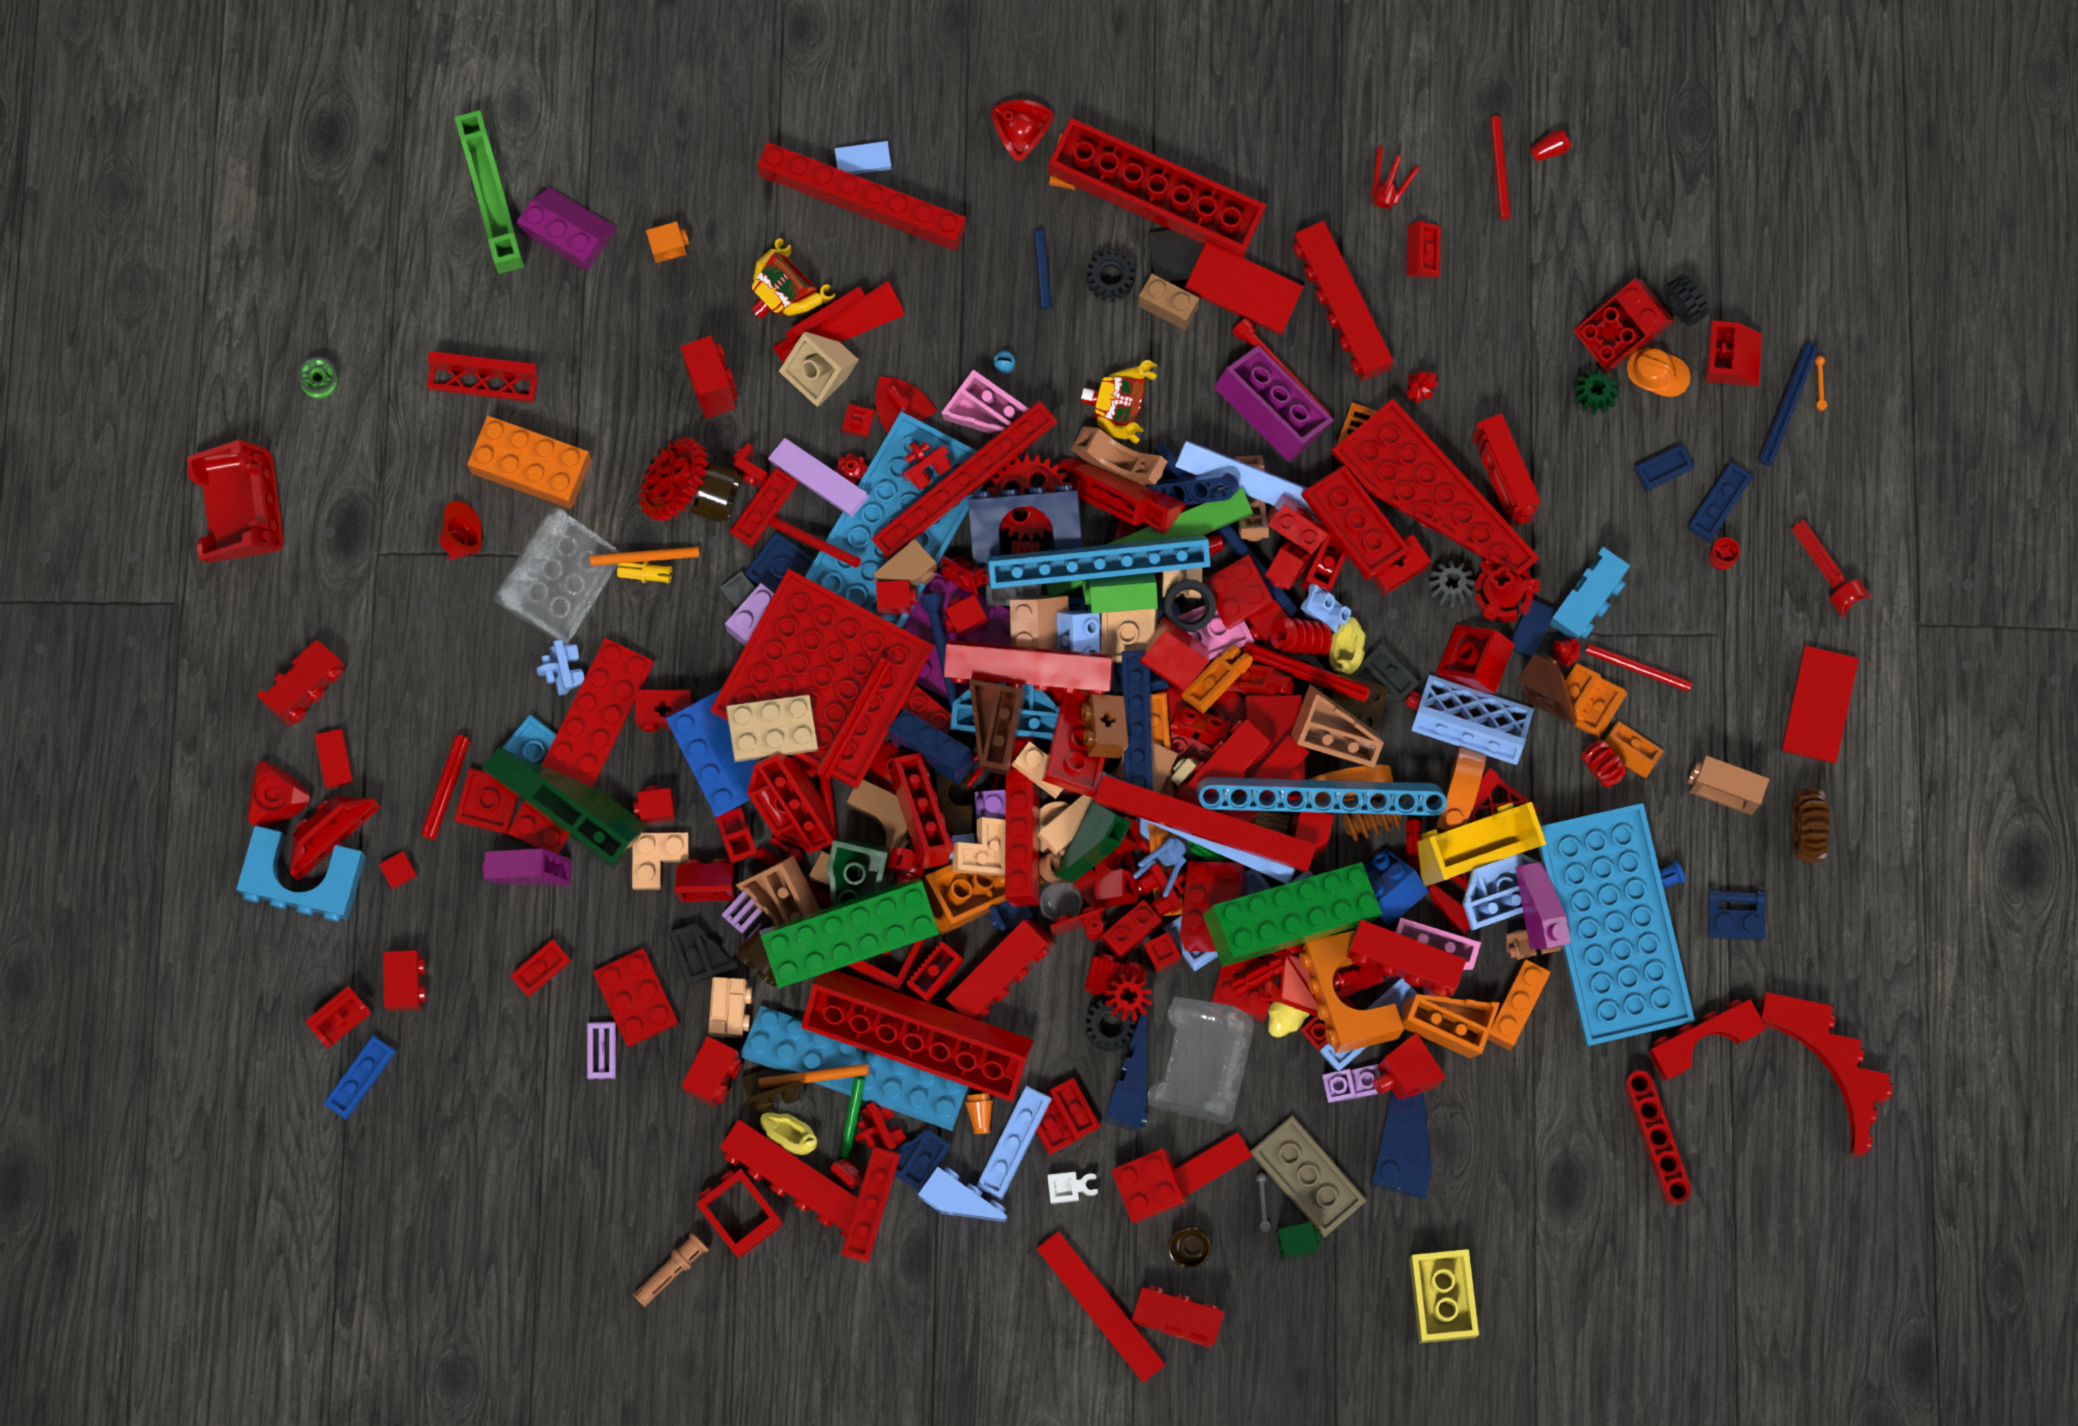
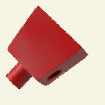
M1415 1033L1383 1059L1378 1066L1381 1076L1373 1079V1086L1380 1095L1392 1090L1396 1098L1402 1100L1437 1088L1446 1077L1419 1035Z

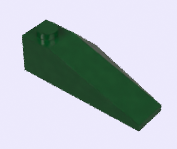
M834 839L827 866L832 906L881 890L891 848L863 841Z

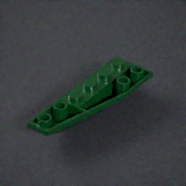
M500 747L497 748L481 768L613 870L648 827L604 792Z

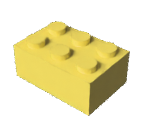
M1469 1249L1412 1255L1409 1258L1419 1343L1469 1339L1479 1336Z

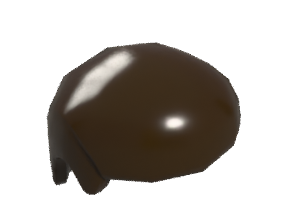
M1185 1226L1177 1229L1169 1239L1168 1253L1175 1265L1194 1269L1202 1266L1209 1259L1212 1242L1208 1234L1201 1228Z

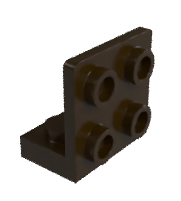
M1342 671L1334 672V674L1369 686L1370 694L1368 699L1363 702L1325 688L1323 694L1377 732L1388 688Z
M773 1068L741 1077L747 1094L748 1104L751 1110L757 1109L758 1113L773 1109L774 1103L783 1100L785 1104L800 1100V1095L805 1094L801 1081H797L782 1087L760 1089L759 1078L787 1074Z

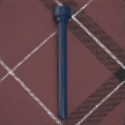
M932 593L920 597L919 600L921 609L925 610V614L929 615L952 714V703L959 698L956 682H951V677H944L947 643L939 613L943 602L940 593Z

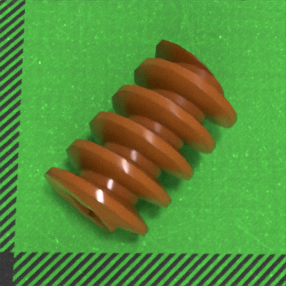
M1341 813L1347 836L1351 835L1355 842L1358 841L1360 832L1366 839L1369 838L1370 829L1373 830L1376 836L1379 835L1381 826H1383L1387 833L1390 832L1391 823L1398 830L1401 829V815L1350 813L1349 816L1347 813Z

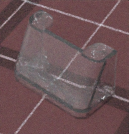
M1174 996L1173 1002L1168 1009V1019L1171 1025L1176 1028L1164 1081H1157L1150 1087L1148 1105L1156 1109L1228 1125L1235 1111L1253 1034V1019L1250 1015L1232 1005Z

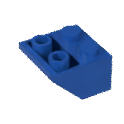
M1386 848L1364 867L1382 912L1376 919L1387 928L1429 892L1415 869Z

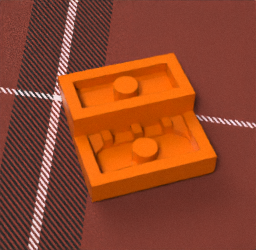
M1576 663L1565 680L1569 687L1577 717L1575 727L1599 739L1627 693L1625 689L1602 679L1599 673Z

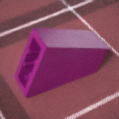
M543 848L485 852V861L483 862L482 869L484 873L483 879L509 885L570 886V858Z

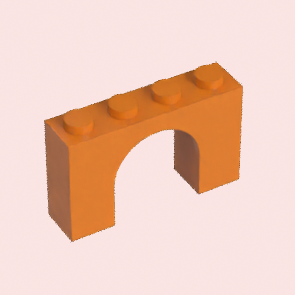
M1355 930L1306 942L1299 954L1300 964L1303 969H1307L1309 975V990L1311 994H1315L1318 1002V1016L1321 1020H1324L1327 1028V1042L1330 1046H1333L1335 1054L1396 1040L1404 1030L1396 1004L1370 1010H1356L1342 1003L1335 994L1333 988L1334 974L1343 969L1358 966L1351 962L1352 959L1346 957Z

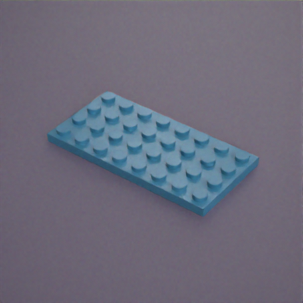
M900 412L857 486L865 491L869 498L853 517L842 512L826 542L861 558L860 565L854 568L820 551L805 578L878 616L876 584L873 574L889 560L871 538L978 451ZM914 442L919 447L927 442L930 449L923 453L924 456L938 446L944 445L949 451L945 454L952 466L949 470L938 476L931 465L925 468L924 471L932 482L921 490H917L909 480H903L900 474L917 462L916 459L909 464L905 461L904 457L911 453L908 444ZM985 483L974 492H980ZM974 492L916 539L922 548L934 559L937 567L941 561V556H944L969 513L968 499L974 497ZM921 583L915 588L916 603L927 584ZM910 605L911 612L914 609L915 605ZM910 614L884 615L879 617L903 628Z
M1641 803L1540 826L1547 843L1539 847L1542 863L1567 918L1571 944L1562 945L1585 1046L1694 1022L1693 1010L1644 804Z

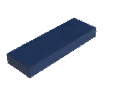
M1731 461L1687 529L1710 543L1754 475Z

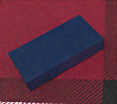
M1680 444L1635 466L1633 470L1645 492H1648L1693 470L1695 466L1683 444Z
M1533 600L1529 612L1523 614L1511 642L1515 644L1513 651L1531 659L1536 654L1556 609Z

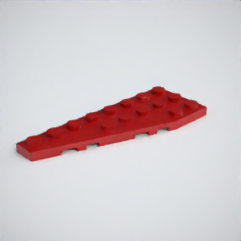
M1394 399L1390 400L1332 449L1331 453L1342 465H1346L1369 494L1494 565L1508 567L1510 572L1517 578L1539 560L1537 554Z

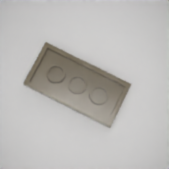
M1293 1116L1288 1118L1250 1151L1259 1165L1308 1221L1312 1222L1314 1228L1318 1227L1323 1238L1329 1235L1367 1201Z

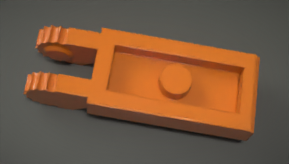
M1234 645L1231 646L1220 657H1217L1182 693L1183 700L1204 714L1240 674L1247 671L1253 657L1245 653L1238 658L1241 649Z

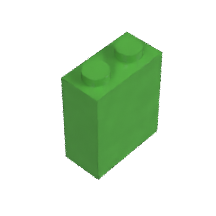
M1154 573L1082 580L1085 605H1090L1092 614L1158 609L1157 585Z

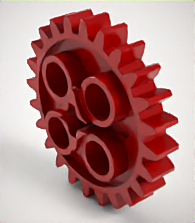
M684 437L682 440L677 438L675 444L669 442L667 450L663 447L661 448V455L659 457L654 456L655 462L653 465L647 466L650 471L643 475V478L646 480L639 486L643 491L638 494V497L642 499L639 502V505L642 506L641 510L647 516L663 522L664 519L670 521L672 516L678 517L679 510H686L687 502L693 503V494H699L697 488L699 485L704 484L701 477L707 474V471L703 468L709 464L705 460L708 454L704 452L705 448L691 438Z
M1026 454L1024 462H1020L1019 458L1016 457L1014 465L1008 463L1005 471L1000 470L997 472L999 475L998 479L991 477L990 481L995 486L986 488V491H990L991 495H1001V490H1005L1010 484H1016L1020 487L1018 493H1028V488L1033 487L1031 480L1038 475L1046 479L1043 485L1045 491L1050 489L1056 490V485L1071 483H1063L1067 478V474H1057L1060 469L1058 464L1050 468L1051 460L1049 458L1042 464L1039 455L1035 457L1034 461H1030L1029 455ZM1030 506L1017 507L1009 511L1004 516L1000 528L1001 533L1009 529L1008 537L1010 539L1017 533L1019 541H1023L1025 536H1028L1030 542H1034L1035 535H1039L1040 539L1044 541L1045 532L1053 536V527L1049 518L1039 509ZM1023 509L1028 512L1026 520L1023 522L1014 520L1013 516L1017 510Z

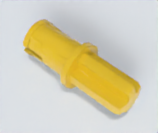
M644 561L643 564L622 563L618 564L617 576L620 578L642 580V583L656 581L670 584L672 580V575H663L672 573V566L650 565L647 561Z

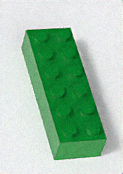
M1361 862L1213 905L1203 914L1221 965L1225 967L1354 929L1360 920L1372 923L1382 912Z
M917 877L760 930L759 933L779 989L938 935L939 931L923 882Z

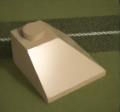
M804 332L779 372L818 407L848 378L859 360L840 342Z

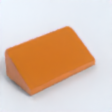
M1620 721L1616 723L1604 741L1613 749L1625 766L1643 778H1647L1664 753V750Z

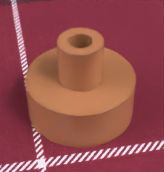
M1054 853L1043 856L1039 861V875L1048 882L1060 880L1061 878L1056 877L1055 873L1063 857L1060 854L1055 855Z

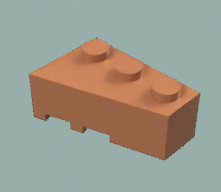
M1309 685L1291 733L1297 745L1374 768L1384 744L1377 732L1314 686Z

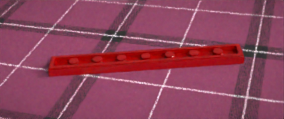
M1039 401L872 537V541L885 557L890 560L911 541L916 540L1058 423L1043 403Z
M1103 775L1095 798L1096 804L1306 873L1309 871L1317 848L1316 844Z

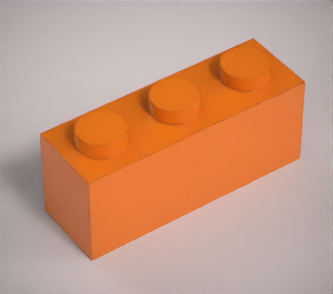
M1528 960L1524 961L1492 1024L1488 1040L1511 1051L1551 973L1550 971Z

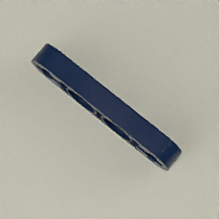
M1217 473L1158 480L1155 485L1150 484L1147 487L1161 493L1166 492V495L1186 502V505L1226 501L1238 492L1239 482L1230 473ZM1198 483L1206 487L1207 495H1203L1198 491ZM1223 483L1224 486H1228L1229 490L1227 487H1221L1216 490V487ZM1175 486L1183 489L1184 498L1176 495L1174 491Z

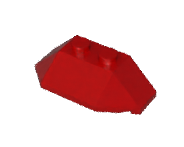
M778 752L756 762L747 794L774 836L794 846L805 848L804 850L809 853L831 845L835 836L826 805L798 761Z
M334 797L331 800L323 801L317 807V813L310 819L305 818L296 826V832L292 834L290 874L299 882L334 850L335 845L339 846L381 808L374 798Z

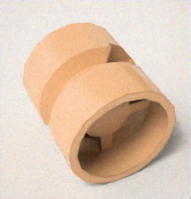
M1202 568L1164 571L1162 597H1165L1167 591L1178 582L1197 580L1202 583ZM1184 590L1175 597L1178 598L1180 594H1184L1186 598H1201V594L1194 590Z

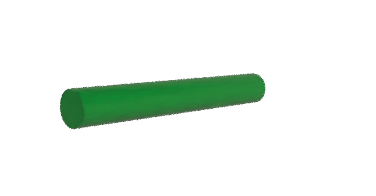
M863 1076L854 1077L839 1156L842 1158H850L865 1083V1077Z

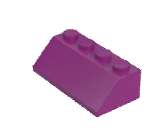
M1259 346L1227 367L1213 387L1288 462H1291L1303 453L1334 421Z

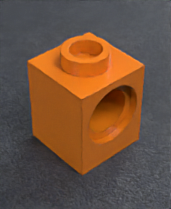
M677 222L646 230L655 263L686 255L684 246L689 245L685 229L679 230Z

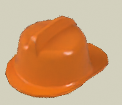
M1639 349L1628 360L1627 373L1630 380L1635 385L1661 396H1679L1685 392L1690 384L1691 375L1684 361L1661 349Z

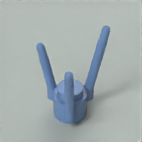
M1170 837L1162 846L1138 863L1141 868L1133 874V878L1137 879L1157 861H1160L1165 866L1175 865L1163 892V897H1168L1180 868L1186 862V859L1183 857L1186 853L1184 844L1177 838Z

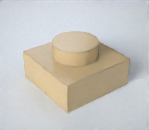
M1196 757L1188 758L1187 760L1183 758L1173 768L1175 773L1170 779L1177 786L1185 780L1188 782L1195 775L1193 771L1201 762Z

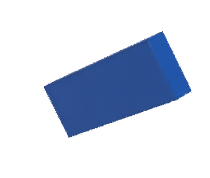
M373 1035L323 1104L345 1120H348L397 1051Z

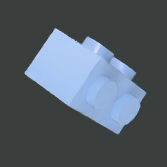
M1088 610L1057 612V650L1101 653L1100 613L1092 614Z

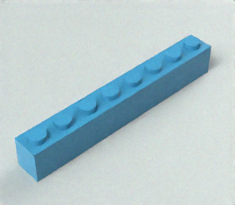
M1204 535L991 556L986 557L988 584L991 589L1204 568L1210 567L1208 539Z

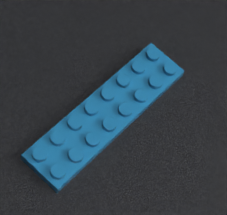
M760 1006L741 1051V1058L787 1074L868 1063L870 1074L863 1075L865 1083L862 1100L870 1103L875 1102L876 1105L951 1131L953 1130L968 1091V1086L801 1028L803 1020ZM854 1077L813 1083L851 1096Z

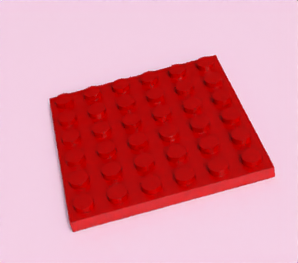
M788 569L711 707L710 713L728 722L726 706L809 695L818 750L792 754L791 756L818 769L877 660L880 657L888 659L892 662V666L831 777L858 790L888 734V728L898 716L933 651L934 645Z

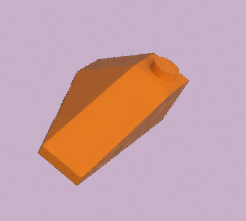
M948 865L924 876L928 901L941 935L990 912L989 907L993 904L997 906L1007 900L1005 898V875L993 876L953 872V865ZM1039 875V886H1040V885H1042L1044 882H1043L1041 876Z

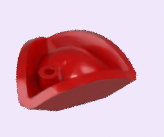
M1029 100L1005 101L994 106L991 110L994 126L1006 149L1016 161L1025 159L1044 136L1054 120V114L1049 108Z
M259 762L256 765L251 783L247 820L255 826H267L286 821L297 815L307 806L310 795L287 772L269 762Z

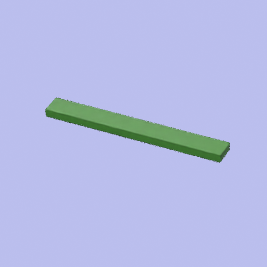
M1240 488L1233 497L1226 501L1204 503L1181 513L1166 534H1162L1150 526L1107 545L1205 535L1253 515L1243 488ZM1082 580L1045 584L1050 595H1062L1081 587Z

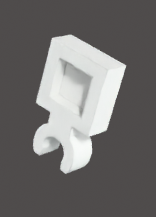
M1076 1172L1048 1175L1051 1204L1079 1201L1078 1193L1082 1192L1087 1196L1097 1195L1098 1189L1089 1190L1086 1187V1182L1095 1180L1096 1175L1087 1174L1080 1180L1076 1179Z

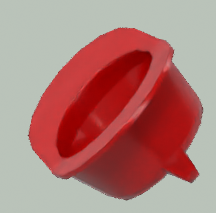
M460 501L450 502L445 507L443 527L439 533L438 540L442 548L447 552L449 560L452 561L457 557H466L468 554H475L481 550L482 527L477 513L469 505Z

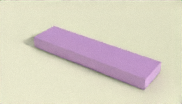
M786 438L781 441L768 457L772 464L850 517H853L869 498L865 491Z

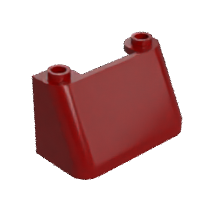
M236 440L186 457L189 479L195 484L202 486L204 490L209 536H203L198 540L196 551L199 561L206 563L271 554L283 548V533L274 462L271 453L266 448L242 440Z

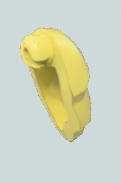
M1349 617L1347 624L1341 625L1337 632L1332 635V645L1329 651V661L1335 672L1342 671L1350 675L1358 669L1364 658L1365 652L1363 647L1366 639L1361 625L1353 617Z
M1272 1002L1268 1009L1270 1017L1268 1023L1269 1033L1274 1037H1282L1290 1032L1298 1031L1305 1018L1310 1014L1279 1002Z
M765 1113L761 1116L760 1125L766 1132L767 1138L780 1145L787 1152L796 1155H807L816 1148L817 1138L810 1126L794 1116L777 1113Z

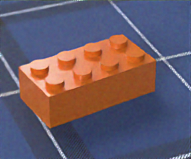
M487 415L467 466L471 474L572 510L592 460L588 451Z

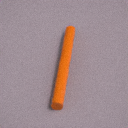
M699 547L589 555L590 566L695 558L699 557Z
M867 1063L759 1078L760 1089L782 1087L797 1081H801L804 1084L869 1075L870 1068Z

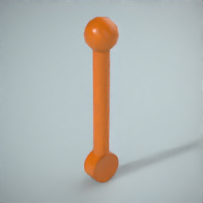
M1817 356L1814 360L1818 372L1819 396L1816 409L1824 411L1827 408V402L1824 400L1823 386L1825 358Z

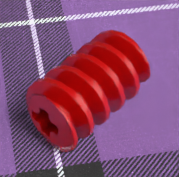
M1281 617L1274 622L1271 629L1270 638L1273 647L1276 649L1280 648L1283 652L1291 651L1292 653L1325 656L1332 645L1331 630L1324 622Z

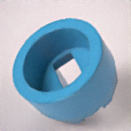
M1003 350L995 355L994 367L999 373L1006 374L1014 369L1015 358L1011 352ZM998 358L1011 359V362L1005 360H998Z

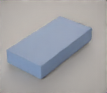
M888 141L835 148L837 168L854 175L891 169Z

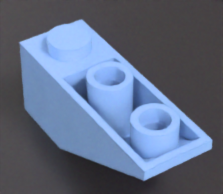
M937 1167L918 1194L920 1199L941 1214L1000 1222L1007 1220V1215L1004 1214L1006 1209L994 1200L988 1203L980 1197L982 1192L970 1183L967 1187L957 1181L960 1176L948 1167L944 1170Z

